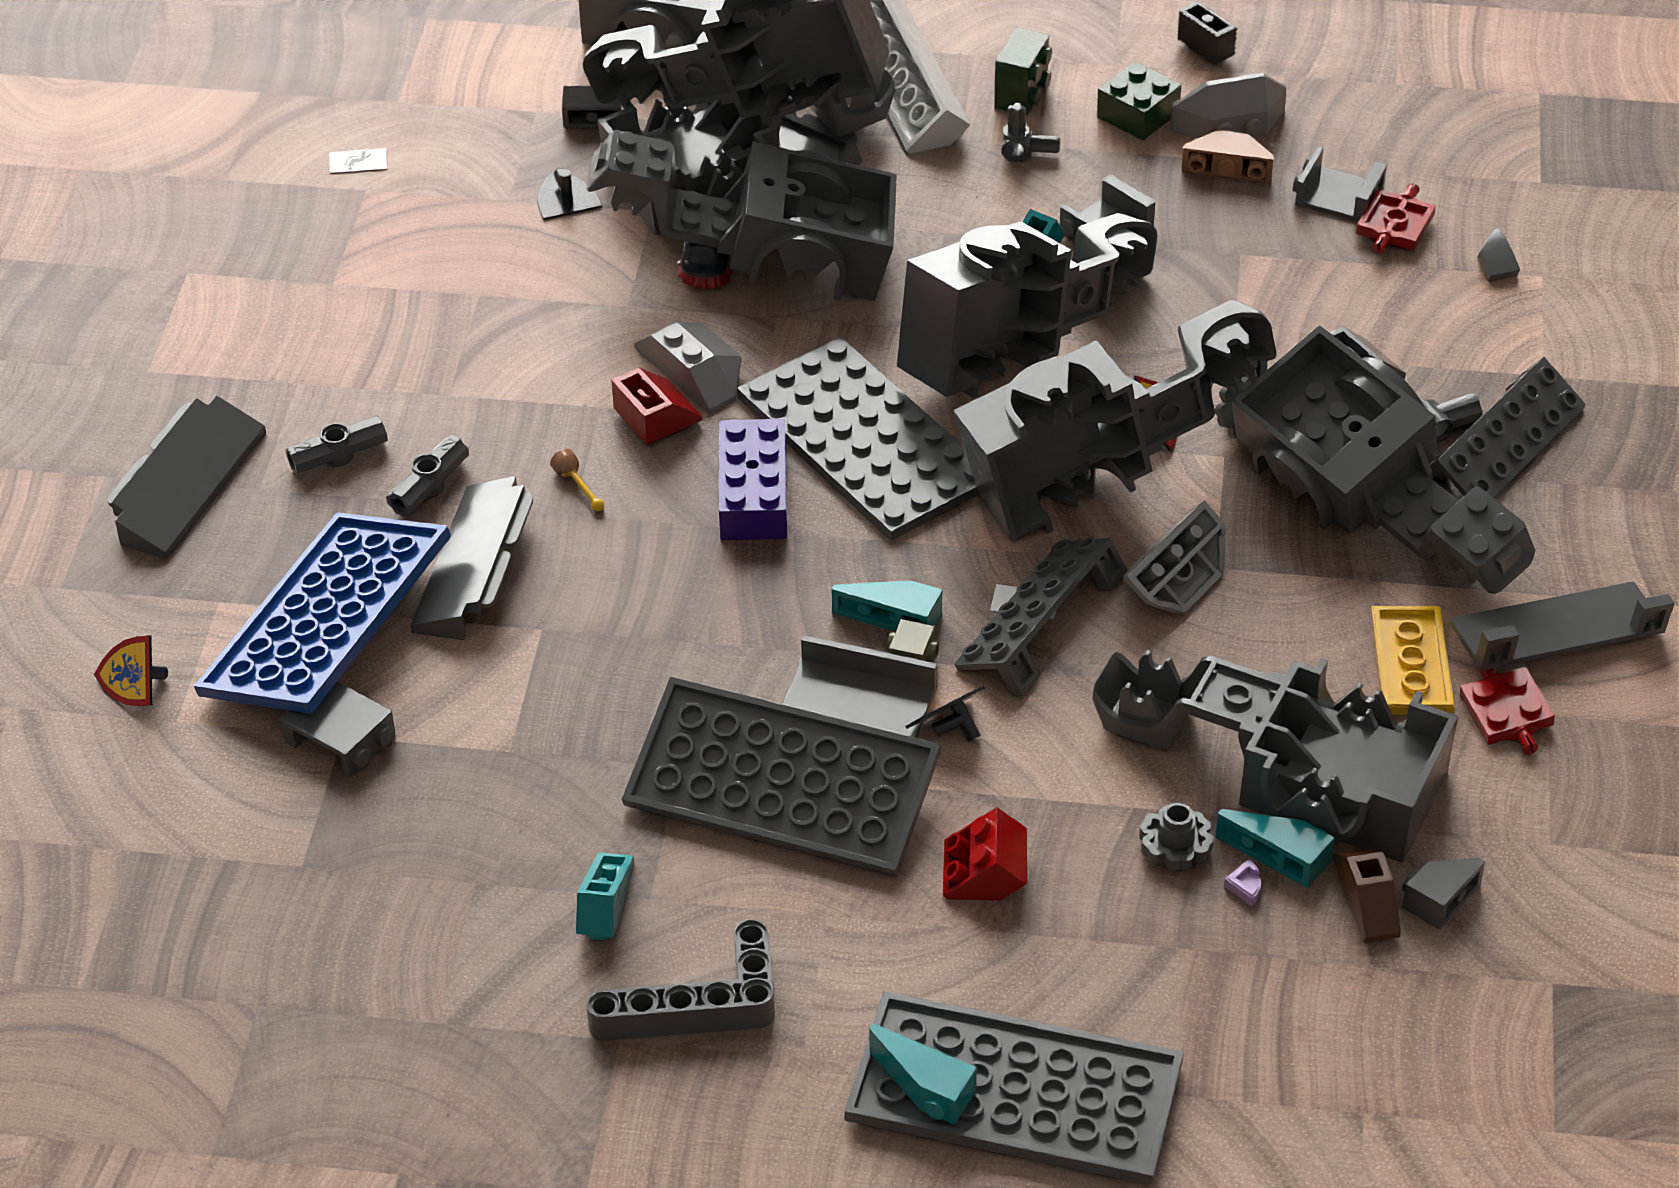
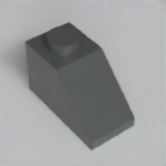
M1480 858L1426 862L1417 873L1413 871L1405 879L1402 886V891L1405 892L1402 908L1440 930L1481 886L1485 861Z

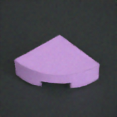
M1248 859L1225 878L1224 887L1251 907L1259 899L1261 878L1256 864Z

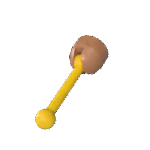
M566 448L555 453L550 461V466L561 477H572L592 502V509L596 512L602 511L604 509L603 500L596 498L577 474L579 460L573 451Z

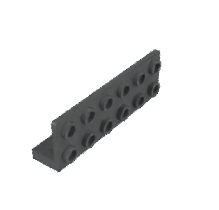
M1542 357L1506 387L1505 390L1507 392L1461 437L1437 455V458L1430 463L1433 479L1437 478L1441 481L1447 477L1463 496L1473 488L1480 487L1494 498L1586 404L1548 360Z
M1089 537L1084 540L1074 541L1064 539L1055 543L1051 548L1052 551L1042 562L1034 567V572L1025 582L1017 587L1016 593L999 608L998 614L981 629V633L973 643L964 648L963 654L954 664L957 670L997 669L1011 695L1023 696L1041 675L1026 649L1027 644L1089 571L1100 591H1111L1126 573L1127 568L1111 538L1095 539L1094 537Z
M1626 582L1453 617L1450 625L1478 669L1482 671L1665 633L1675 603L1669 594L1645 598L1634 582Z

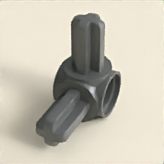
M1015 103V105L1008 107V124L1003 128L1001 148L1005 159L1012 162H1020L1027 156L1030 157L1031 152L1059 153V137L1032 135V130L1025 124V106Z

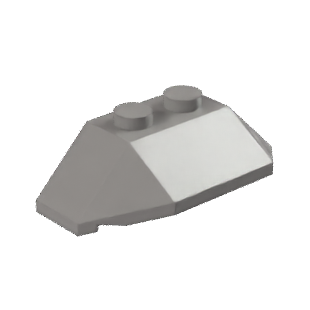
M1264 73L1205 82L1189 92L1182 100L1178 99L1172 103L1170 128L1174 132L1194 139L1217 130L1248 133L1252 137L1266 135L1285 113L1287 88L1284 84L1279 83Z
M676 322L634 343V347L709 414L735 401L741 356L705 324Z
M1203 500L1170 528L1126 571L1124 580L1147 605L1183 615L1223 575L1225 556L1224 536L1226 535L1227 525L1207 502Z

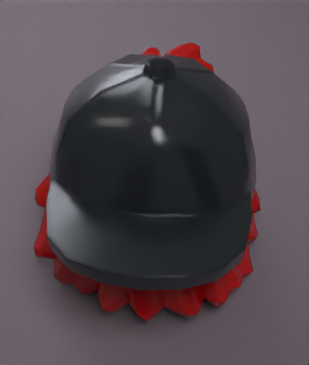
M685 241L681 259L678 261L680 269L677 276L682 278L684 284L689 286L693 284L694 288L700 286L703 290L707 287L716 289L717 285L721 288L727 282H730V275H732V269H730L731 255L718 253V248Z

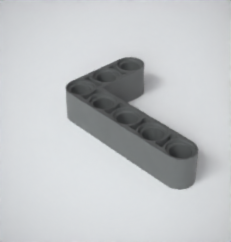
M747 919L741 921L735 927L737 979L606 989L594 992L589 996L586 1003L590 1034L596 1039L608 1041L758 1029L768 1026L774 1019L775 1007L767 926L757 919Z

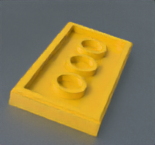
M1371 606L1370 616L1379 690L1382 691L1392 714L1407 715L1409 704L1416 691L1423 693L1421 704L1454 714L1455 706L1441 607Z

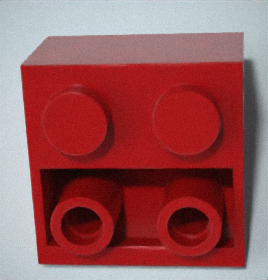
M637 368L611 380L614 410L646 445L702 421V415L666 378L642 368Z
M998 807L983 816H979L972 823L952 833L944 840L943 896L950 900L1000 901L1027 885V827Z

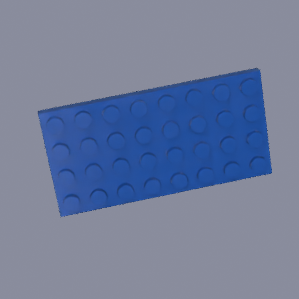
M336 512L195 683L194 688L199 697L312 714L450 539L451 534L448 526Z

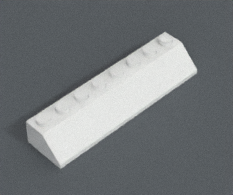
M870 0L890 51L885 68L893 76L896 89L888 116L906 151L911 154L951 146L971 124L905 1Z

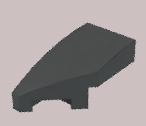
M1499 228L1494 229L1478 254L1488 281L1514 277L1520 271L1517 260L1505 236Z

